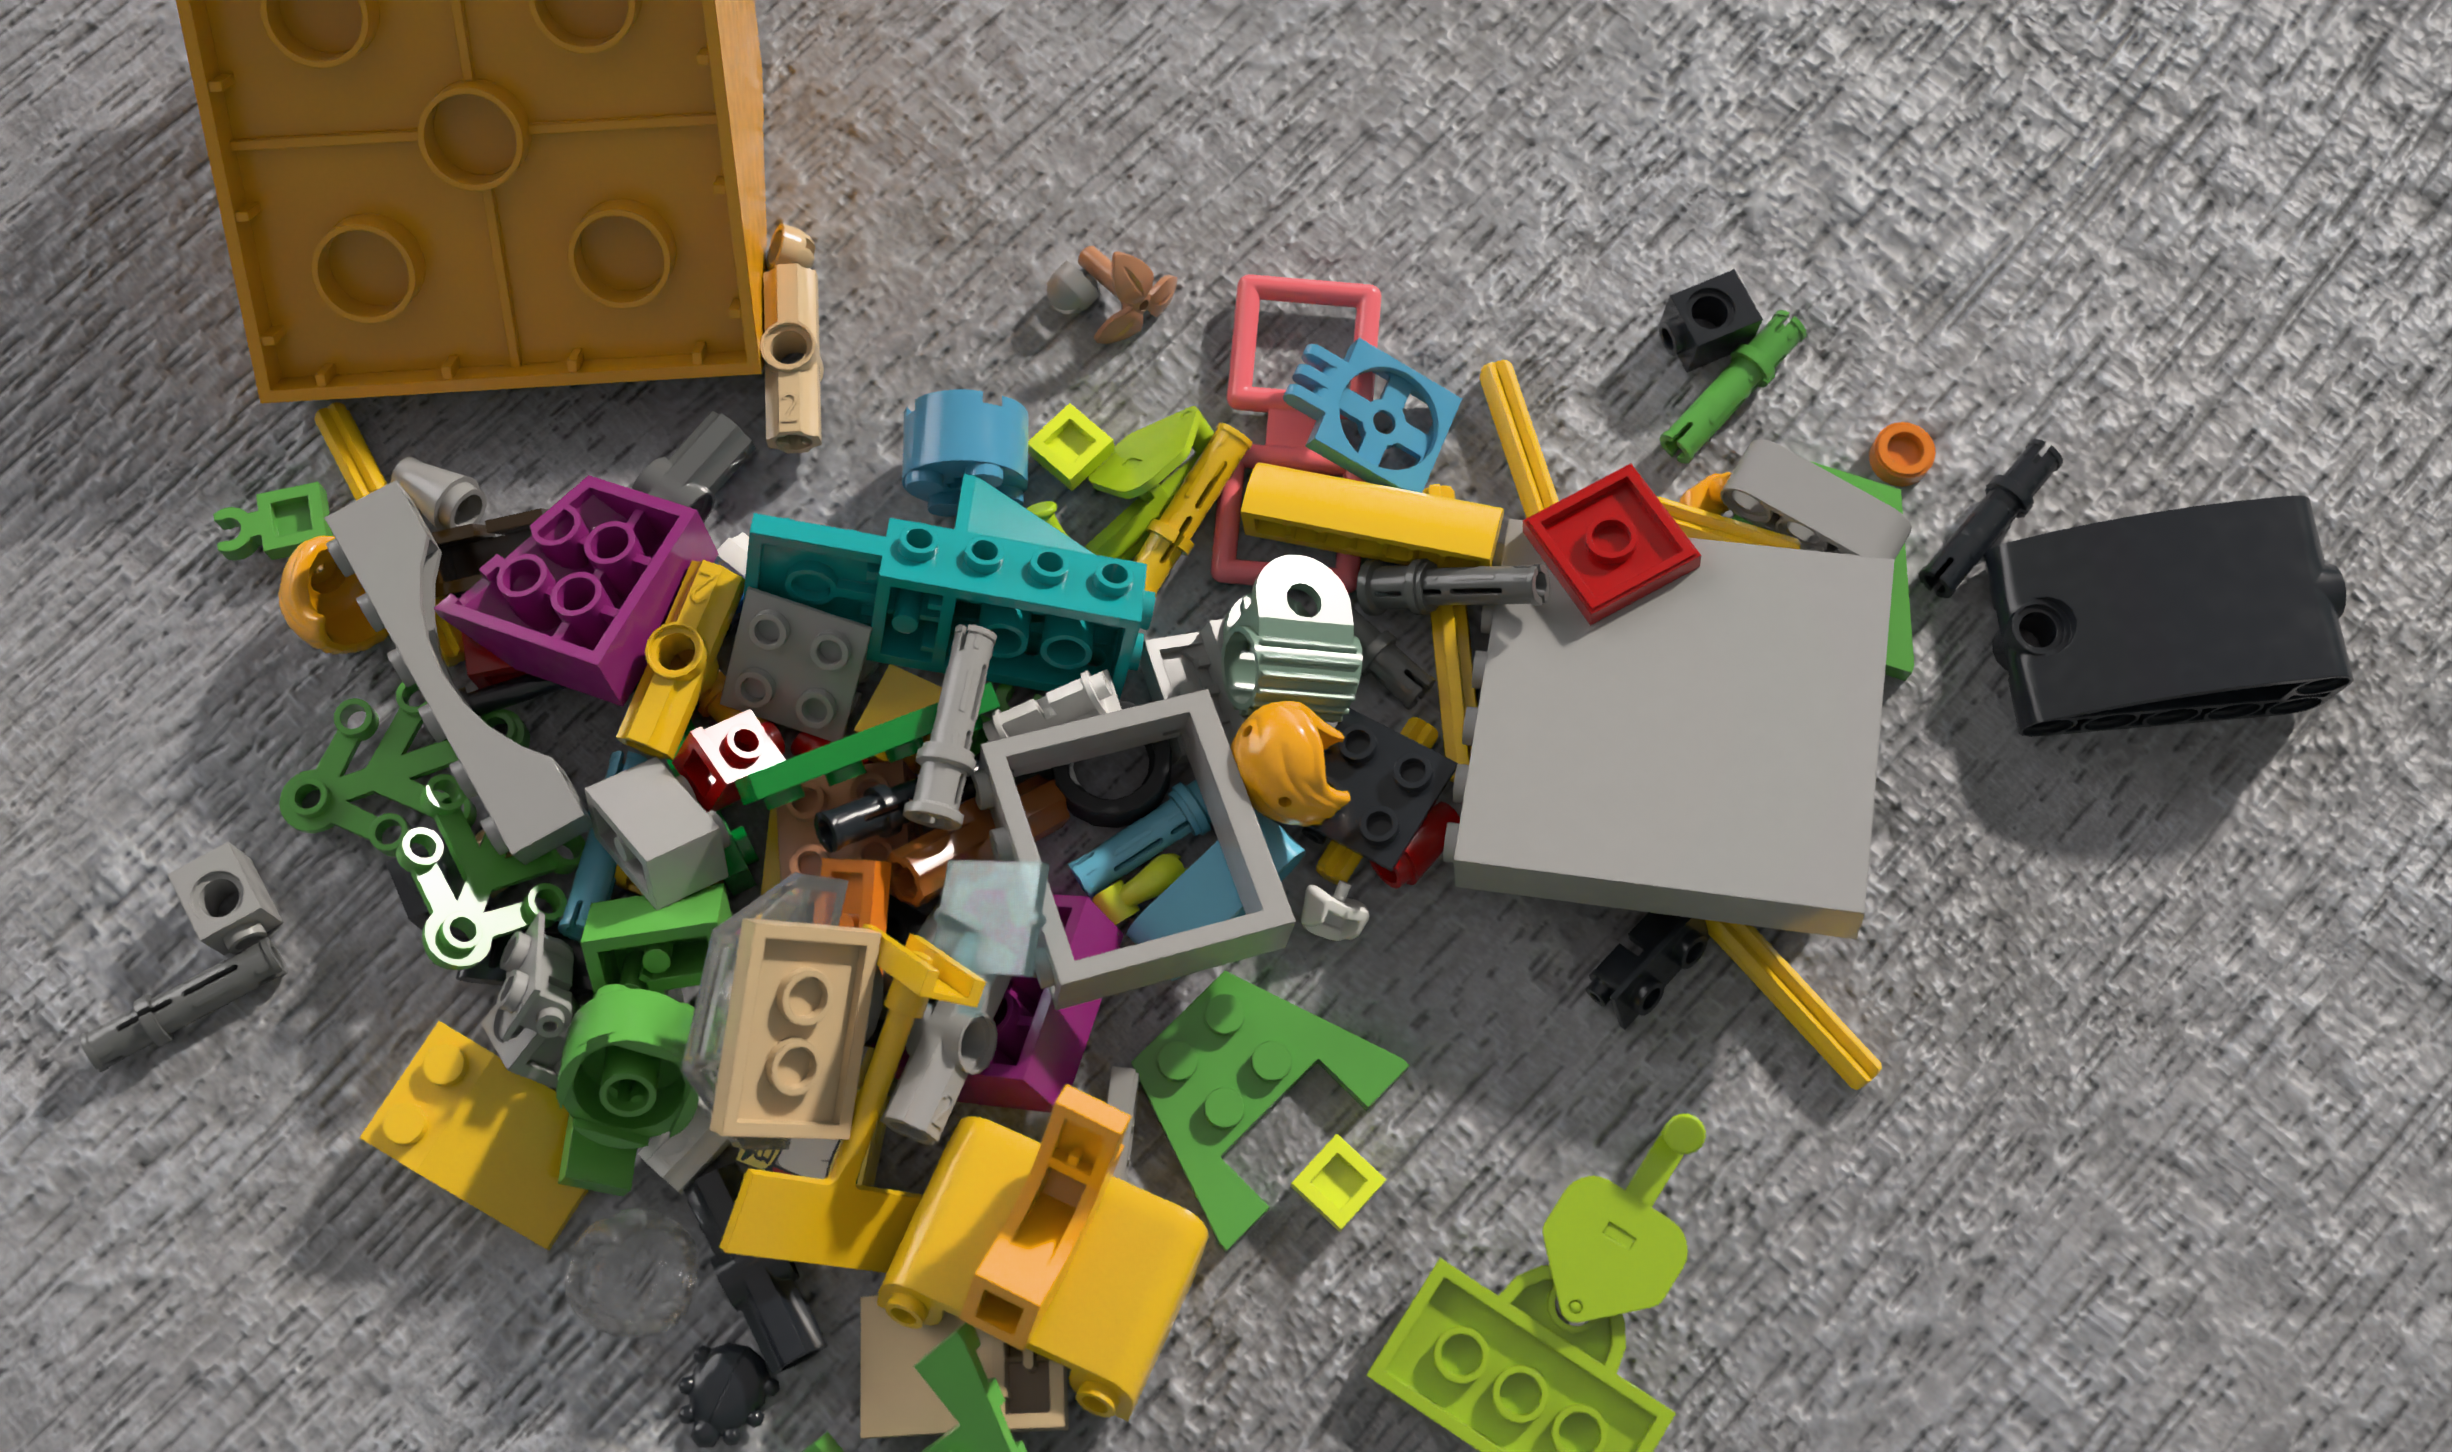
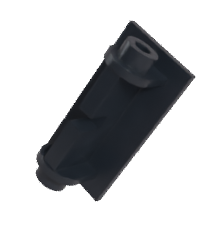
M1648 912L1628 934L1630 940L1643 949L1641 954L1637 956L1619 943L1600 965L1589 974L1592 982L1585 988L1587 994L1603 1007L1611 1001L1620 1027L1626 1030L1639 1015H1647L1658 1005L1664 994L1665 986L1682 968H1691L1701 958L1710 939L1704 919Z

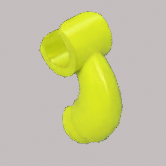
M1175 853L1159 855L1126 884L1120 880L1093 896V903L1116 925L1140 911L1138 904L1160 896L1188 868H1184L1183 863L1180 861L1181 856Z

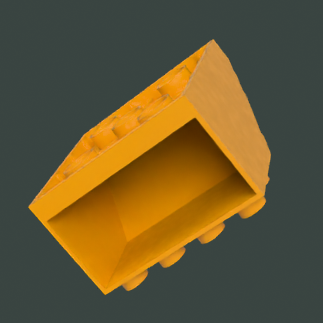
M176 0L260 404L762 373L765 362L762 357L760 343L764 334L763 272H767V223L763 140V77L754 0Z

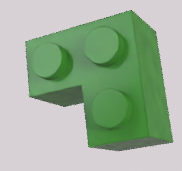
M719 883L710 885L657 911L644 895L591 903L580 943L594 994L605 985L620 984L629 989L655 991L667 995L680 1003H685L681 988L731 980L738 940L725 884Z

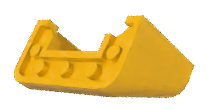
M968 1116L962 1118L943 1150L879 1288L877 1306L884 1308L888 1316L897 1323L912 1329H919L923 1325L939 1324L945 1312L960 1317L974 1273L1009 1217L1031 1171L1041 1143L981 1117ZM1112 1176L1097 1212L1058 1291L1026 1346V1349L1071 1369L1069 1384L1077 1394V1402L1085 1410L1097 1416H1117L1127 1422L1129 1421L1194 1280L1208 1239V1230L1204 1223L1196 1215L1183 1207Z

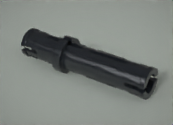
M2032 439L2004 475H1995L1986 486V496L1928 565L1924 566L1918 573L1920 581L1929 591H1932L1935 585L1941 582L1942 586L1937 590L1936 595L1945 599L1951 598L1959 584L2015 518L2026 516L2033 507L2034 495L2063 464V458L2056 448L2051 445L2041 457L2038 453L2043 449L2046 442L2040 439Z
M980 753L974 756L976 761L975 771L979 768ZM971 775L966 776L960 803L976 796ZM918 777L892 787H887L884 784L872 786L864 791L862 798L831 810L816 813L814 828L820 844L827 852L832 853L841 850L842 847L875 835L881 838H888L901 832L904 824L912 822L903 816L905 803L909 802V799L913 801ZM898 804L896 809L866 820L864 818L865 815Z

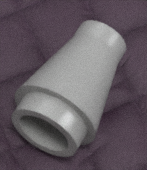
M414 457L403 459L393 470L391 482L397 480L410 496L416 508L439 531L467 524H478L483 517L487 499L475 479L422 463Z

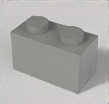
M657 757L584 788L595 838L656 911L729 877L724 849L730 846V838L722 819L713 810L706 813L698 804L695 793L686 778L682 775L674 777Z

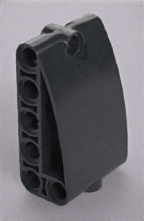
M2282 496L2241 500L2135 515L2004 543L1984 553L1983 558L1993 607L1996 610L2000 628L1992 641V651L1996 661L2009 672L2008 682L2018 732L2022 736H2049L2294 714L2324 704L2354 681L2339 621L2346 606L2345 581L2337 566L2325 563L2311 502L2308 497ZM2019 629L2031 632L2038 639L2040 647H2033L2027 644L2022 638Z

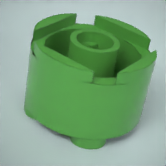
M620 984L605 985L598 989L593 999L584 1004L575 1013L566 1032L556 1098L560 1108L564 1105L565 1109L573 1117L572 1126L582 1136L593 1142L620 1149L646 1147L649 1145V1138L669 1131V1138L682 1132L693 1119L699 1101L704 1036L700 1026L701 1019L698 1011L687 1003H680L667 995L655 991L629 989Z

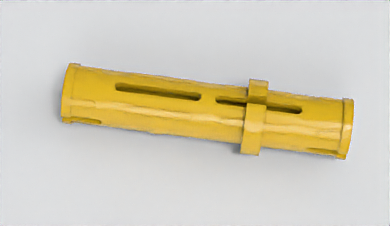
M1218 423L1213 436L1192 469L1186 475L1160 519L1153 518L1146 528L1150 535L1133 562L1147 564L1145 590L1155 592L1156 596L1181 554L1188 556L1194 547L1191 538L1215 500L1220 496L1222 489L1241 459L1253 445V442L1246 435L1226 423Z

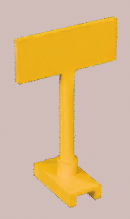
M863 924L862 928L881 933L877 966L891 975L893 980L884 1002V1006L889 1011L854 1105L849 1140L842 1139L831 1172L824 1179L747 1168L720 1244V1248L725 1253L887 1273L923 1194L857 1185L856 1181L915 1018H923L929 998L977 1008L986 984L985 980L921 936L909 934L904 947L876 926Z

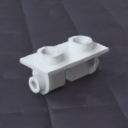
M1106 669L1091 675L1087 670L1081 673L1080 679L1054 689L1040 699L1029 700L1004 712L999 709L992 712L993 719L983 723V728L987 739L991 742L1122 709L1109 671Z

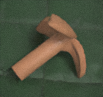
M1088 246L1082 250L1078 257L1079 265L1121 301L1122 310L1109 317L1094 335V340L1097 343L1110 344L1128 339L1141 331L1144 312L1148 311L1153 316L1158 317L1172 301L1178 278L1173 275H1165L1152 287L1154 273L1147 264L1132 255L1116 251L1113 252L1111 261L1095 246Z

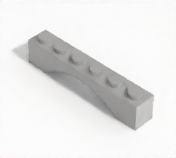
M397 480L324 517L335 536V539L326 543L332 558L346 578L354 573L358 577L366 592L356 598L362 612L376 632L384 628L388 631L396 649L388 652L387 656L407 688L415 683L418 685L428 703L418 708V712L437 743L448 739L459 759L449 765L450 770L468 799L479 795L490 816L480 821L497 853L501 856L510 851L516 859L527 865L593 828L589 813L562 767L552 757L520 746L489 727L474 713L457 689L441 652L435 621V610L433 609L435 607V583L442 552L414 502Z

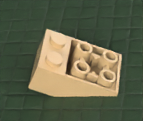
M878 1296L861 1297L860 1438L944 1435L959 1422L914 1368V1365L926 1353L966 1322L960 1320L955 1315L945 1312L939 1324L923 1325L919 1329H912L897 1323L888 1316L884 1308L877 1306ZM974 1327L981 1342L976 1352L987 1378L996 1377L1005 1399L1000 1408L1010 1432L1069 1430L1067 1367L1026 1348L1024 1351H1021Z

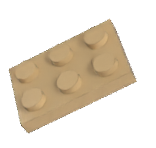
M743 918L710 1124L711 1131L721 1136L849 1140L881 940L880 932L867 928Z

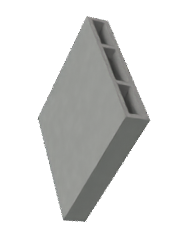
M1509 519L1505 543H1497L1492 566H1522L1542 563L1546 566L1549 573L1550 592L1548 600L1541 606H1534L1533 604L1485 605L1482 609L1481 633L1490 634L1487 651L1476 650L1472 671V688L1481 689L1478 708L1467 706L1465 712L1462 744L1472 746L1469 765L1458 764L1456 768L1453 803H1461L1463 805L1460 824L1450 822L1447 824L1443 851V861L1454 863L1455 887L1857 939L1866 905L1895 559L1689 538L1701 554L1699 568L1590 626L1524 535L1523 520Z

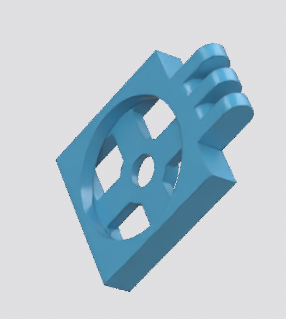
M1358 338L1349 346L1344 360L1319 345H1306L1301 356L1305 364L1297 365L1292 376L1296 384L1288 385L1283 396V400L1288 405L1316 421L1305 447L1368 483L1422 493L1462 398L1361 338ZM1366 372H1373L1387 380L1380 398L1371 402L1348 389L1349 382L1354 377ZM1409 394L1428 405L1433 421L1428 434L1406 423L1402 410ZM1376 413H1385L1391 418L1393 422L1391 433L1383 434L1375 428L1373 417ZM1340 414L1357 424L1358 432L1362 439L1356 451L1345 436ZM1393 446L1417 459L1413 467L1401 470L1379 467V463L1385 449Z

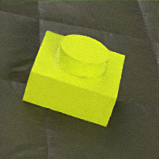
M1070 403L1028 441V454L1071 491L1079 486L1115 452L1114 440Z
M1336 1134L1292 1181L1291 1187L1333 1227L1341 1232L1383 1186L1387 1179Z

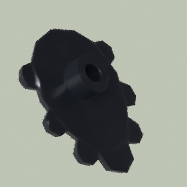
M726 1343L714 1348L702 1345L695 1349L693 1357L698 1362V1365L694 1368L692 1376L682 1378L678 1384L680 1393L689 1395L690 1403L680 1408L678 1418L681 1423L691 1424L694 1422L690 1437L698 1448L713 1447L721 1436L728 1446L737 1445L742 1438L740 1433L741 1426L746 1423L753 1428L762 1425L765 1417L760 1408L765 1404L766 1396H775L780 1390L779 1381L770 1377L765 1360L751 1347L734 1343Z

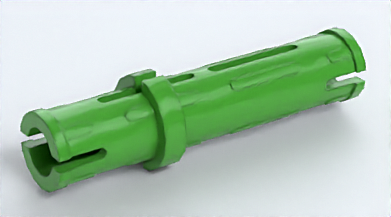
M1784 310L1777 311L1749 344H1741L1731 353V363L1680 418L1660 436V444L1671 457L1681 449L1682 452L1678 455L1677 461L1684 464L1690 463L1694 455L1757 387L1764 388L1769 385L1775 378V368L1807 336L1806 329L1798 318L1794 316L1785 326L1783 323L1789 318V312Z

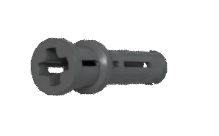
M1427 558L1414 559L1409 565L1386 566L1381 560H1368L1361 566L1357 578L1358 601L1363 612L1369 616L1383 615L1387 609H1410L1415 615H1428L1436 611L1441 605L1533 604L1534 606H1541L1548 600L1550 592L1549 573L1546 566L1542 563L1522 566L1438 568L1437 564Z

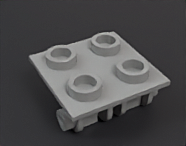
M748 587L720 704L742 712L751 709L757 717L832 742L843 739L849 717L855 716L861 701L862 693L856 690L873 627Z

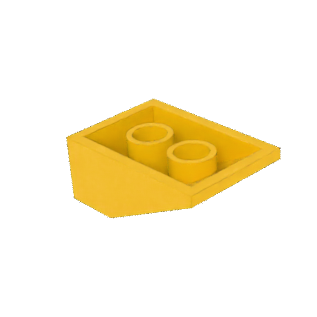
M440 1021L437 1022L359 1137L409 1169L549 1251L589 1191L587 1189L558 1184L569 1113L564 1105L560 1108L556 1098V1091L544 1084L508 1071L499 1056Z

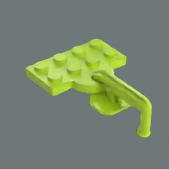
M1691 1114L1673 1116L1662 1128L1625 1190L1612 1181L1600 1176L1582 1177L1569 1184L1545 1220L1542 1228L1549 1265H1539L1516 1275L1498 1295L1439 1257L1366 1376L1480 1452H1653L1675 1417L1676 1412L1617 1374L1626 1350L1625 1319L1622 1314L1659 1305L1665 1299L1686 1263L1688 1246L1684 1233L1675 1222L1652 1208L1684 1154L1697 1152L1703 1146L1706 1139V1130L1703 1123ZM1556 1297L1558 1300V1310L1564 1319L1573 1323H1584L1579 1325H1569L1567 1323H1564L1558 1317V1314L1555 1310Z

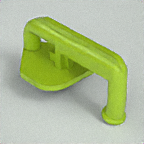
M1196 406L1183 409L1127 435L1115 446V452L1088 476L1090 483L1099 491L1124 499L1139 498L1085 545L1086 549L1095 555L1128 561L1139 552L1150 535L1146 531L1150 521L1153 518L1160 519L1186 475L1192 469L1214 434V431ZM1191 449H1193L1195 453L1189 459H1187L1191 452ZM1053 501L1036 503L1026 508L1067 535L1056 518L1057 505Z

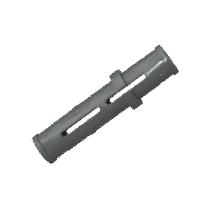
M265 937L244 951L204 970L154 998L148 994L140 997L133 1002V1009L89 1032L81 1034L79 1036L81 1046L92 1065L99 1069L100 1072H103L110 1066L153 1043L161 1047L174 1039V1032L228 1005L254 989L288 974L287 967L276 946L268 937Z

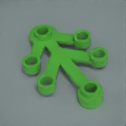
M403 682L399 685L396 691V701L400 708L367 767L347 775L344 774L361 741L369 739L376 733L379 726V717L366 701L358 698L345 700L336 708L334 724L338 730L316 769L296 774L286 783L281 792L279 800L280 811L289 825L304 833H320L338 826L369 840L383 854L392 857L396 856L398 844L406 833L413 829L412 826L397 814L386 813L377 817L351 804V802L378 794L430 817L423 811L419 801L420 794L425 785L413 780L448 768L451 763L459 760L448 740L440 743L436 742L407 753L423 724L418 708L428 704L425 701L419 706H409L410 696L417 690H420L416 683L408 688ZM500 709L480 717L491 728L498 724L508 725L506 737L520 746L529 748L530 732L524 722L514 712ZM360 711L366 712L365 721L361 726L354 729L347 727L348 719L352 714ZM313 790H319L321 793L319 802L312 808L304 809L302 801L306 795ZM433 790L434 796L438 801L445 804L452 803L449 794ZM466 796L463 803V813L471 828L475 823L477 811L473 802ZM391 826H401L399 839L392 844H383L382 836L385 830Z
M439 774L432 777L420 794L419 801L423 811L434 818L464 880L457 901L436 863L443 853V843L434 831L419 827L407 832L397 846L396 858L400 866L411 873L431 915L422 930V941L427 956L441 968L464 970L474 967L484 959L491 948L493 939L528 928L538 912H542L535 904L536 898L544 899L552 906L553 913H544L545 928H549L557 922L564 914L567 905L566 896L560 888L550 883H541L534 886L521 903L483 913L490 893L552 872L557 874L572 873L579 865L586 842L579 835L562 844L570 849L573 859L562 857L556 848L527 865L521 863L514 856L505 858L507 853L500 856L486 833H484L480 845L478 844L461 809L466 795L454 776ZM433 790H442L449 794L452 803L445 804L438 801L434 796ZM417 843L424 846L429 853V858L416 856L411 851L410 844ZM450 927L462 930L469 938V941L461 942L456 940L450 933Z

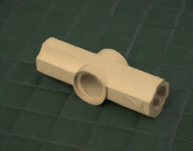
M798 263L776 264L774 269L763 272L764 334L761 338L760 349L765 362L766 443L769 448L779 449L787 454L806 453L810 449L822 445L820 382L823 378L824 367L819 345L818 275L816 270L807 269ZM795 352L805 354L796 363H780L788 354Z

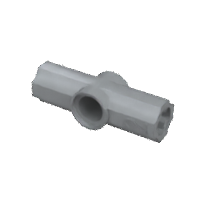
M969 933L968 937L964 938L955 958L957 962L986 981L977 1008L936 1000L935 1003L928 1002L923 1018H915L908 1036L906 1049L910 1057L880 1121L892 1131L907 1136L916 1142L934 1145V1142H938L968 1074L981 1073L993 1059L997 1047V1029L993 1018L1020 957L1009 946L996 942L985 935Z

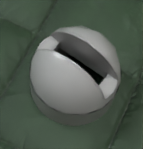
M1065 261L1052 274L1047 283V297L1055 310L1065 315L1079 314L1100 296L1091 282L1068 261Z

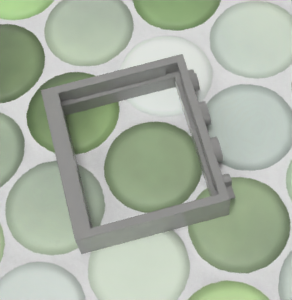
M1208 689L981 744L979 768L971 775L976 790L975 801L979 810L990 809L996 829H992L989 832L993 856L999 869L1009 867L1015 885L1014 889L1009 890L1012 914L1019 929L1029 927L1035 949L1029 951L1033 978H1038L1041 989L1049 988L1056 1010L1286 948L1296 921ZM1180 736L1246 915L1074 961L1013 777Z

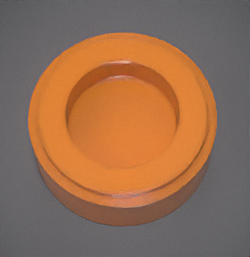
M1908 422L1893 423L1883 428L1873 442L1869 452L1870 465L1874 473L1882 481L1898 487L1911 486L1923 479L1935 460V445L1930 435L1921 427Z

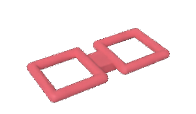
M1250 274L1241 277L1238 281L1227 402L1235 410L1268 413L1265 445L1253 444L1247 450L1217 498L1211 559V575L1217 582L1253 586L1259 573L1270 563L1236 559L1245 468L1254 469L1255 465L1261 462L1319 474L1343 476L1346 479L1366 482L1305 447L1316 421L1291 407L1283 400L1286 390L1252 387L1260 300L1356 308L1354 342L1361 338L1377 348L1381 292L1374 285ZM1366 372L1354 377L1350 381V390L1371 402L1373 401L1375 373ZM1340 414V419L1349 420ZM1337 552L1335 568H1328L1338 576L1348 593H1352L1357 589L1361 557Z

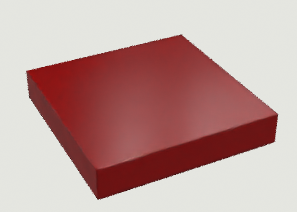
M1631 463L1523 520L1524 535L1590 626L1700 567L1701 554Z

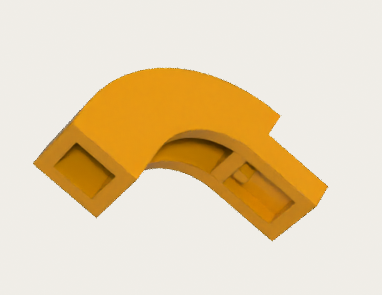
M1070 1085L1065 1086L1054 1104L1037 1156L1022 1191L999 1235L974 1273L959 1317L960 1320L1021 1351L1025 1350L1058 1291L1102 1201L1125 1145L1122 1144V1141L1130 1123L1131 1115Z

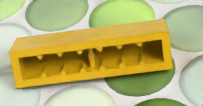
M1261 462L1255 465L1251 473L1240 511L1245 535L1400 565H1409L1414 559L1427 558L1437 564L1438 568L1492 566L1504 516V508Z

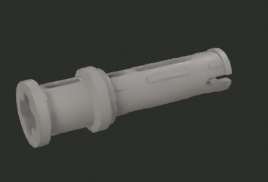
M963 624L955 627L951 656L944 677L934 728L931 732L930 741L923 743L922 747L918 748L916 762L921 765L915 794L913 801L905 803L903 816L915 823L945 830H957L962 827L964 815L959 812V806L966 776L972 775L976 766L975 755L970 751L972 735L980 709L989 662L997 635L989 629L968 624V629Z

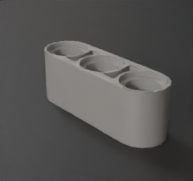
M1756 439L1749 444L1720 492V498L1732 512L1758 527L1797 538L1801 542V550L1896 559L1912 530L1909 520L1895 508L1787 448L1764 439Z

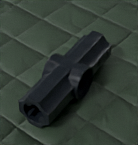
M735 1162L722 1168H716L697 1178L694 1183L683 1191L688 1199L687 1202L700 1224L699 1227L705 1234L714 1253L710 1260L724 1293L737 1312L742 1311L771 1373L777 1375L809 1360L828 1347L812 1309L806 1303L796 1280L800 1279L794 1261L725 1253L720 1248L745 1177L740 1166Z

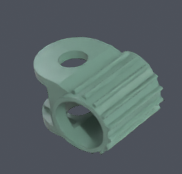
M1286 555L1276 558L1268 563L1259 573L1253 584L1252 593L1240 598L1225 618L1221 671L1227 696L1233 704V709L1239 710L1240 716H1250L1254 711L1269 703L1296 701L1306 705L1324 722H1342V716L1349 714V707L1352 701H1355V694L1362 670V646L1360 640L1354 636L1353 616L1348 592L1338 576L1317 560L1301 555ZM1298 589L1309 594L1317 607L1316 616L1311 617L1301 602H1296L1286 596L1287 591Z

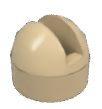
M782 223L779 224L768 249L767 269H774L776 264L798 263L800 266L810 269L815 259V243L802 230Z

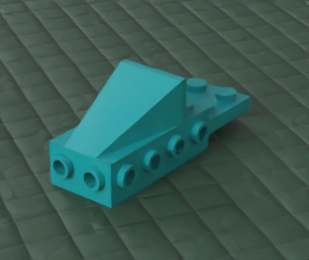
M964 474L954 529L889 518L886 536H880L856 530L754 513L749 531L743 604L747 588L752 587L873 627L866 660L944 674L946 673L951 656L955 627L960 624L965 625L967 629L968 624L980 626L991 630L997 635L987 670L986 681L1050 692L1080 679L1081 673L1087 670L1091 675L1107 669L1118 700H1120L1128 670L1138 671L1144 642V634L1139 633V629H1150L1156 593L1145 590L1147 564L1095 555L978 476ZM1023 652H1030V653H1033V654H1035V655H1034V656H1031V655H1027V654H1025V653H1023ZM1087 663H1092V664H1095V665H1097V666H1096V667H1095V666H1090V665H1087Z

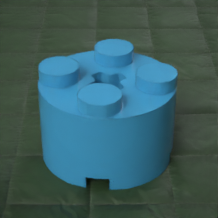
M970 389L937 391L915 399V410L911 412L906 407L904 411L902 485L904 489L914 497L927 501L929 513L943 517H954L957 514L964 474L978 476L1023 506L1024 493L1028 488L1029 414L1027 409L1018 401L1002 396V406L983 403V391Z

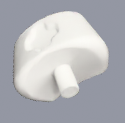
M1340 880L1334 895L1326 893L1316 885H1309L1306 888L1301 923L1306 930L1314 935L1333 941L1352 940L1360 935L1370 918V914L1364 903L1346 898L1352 885Z

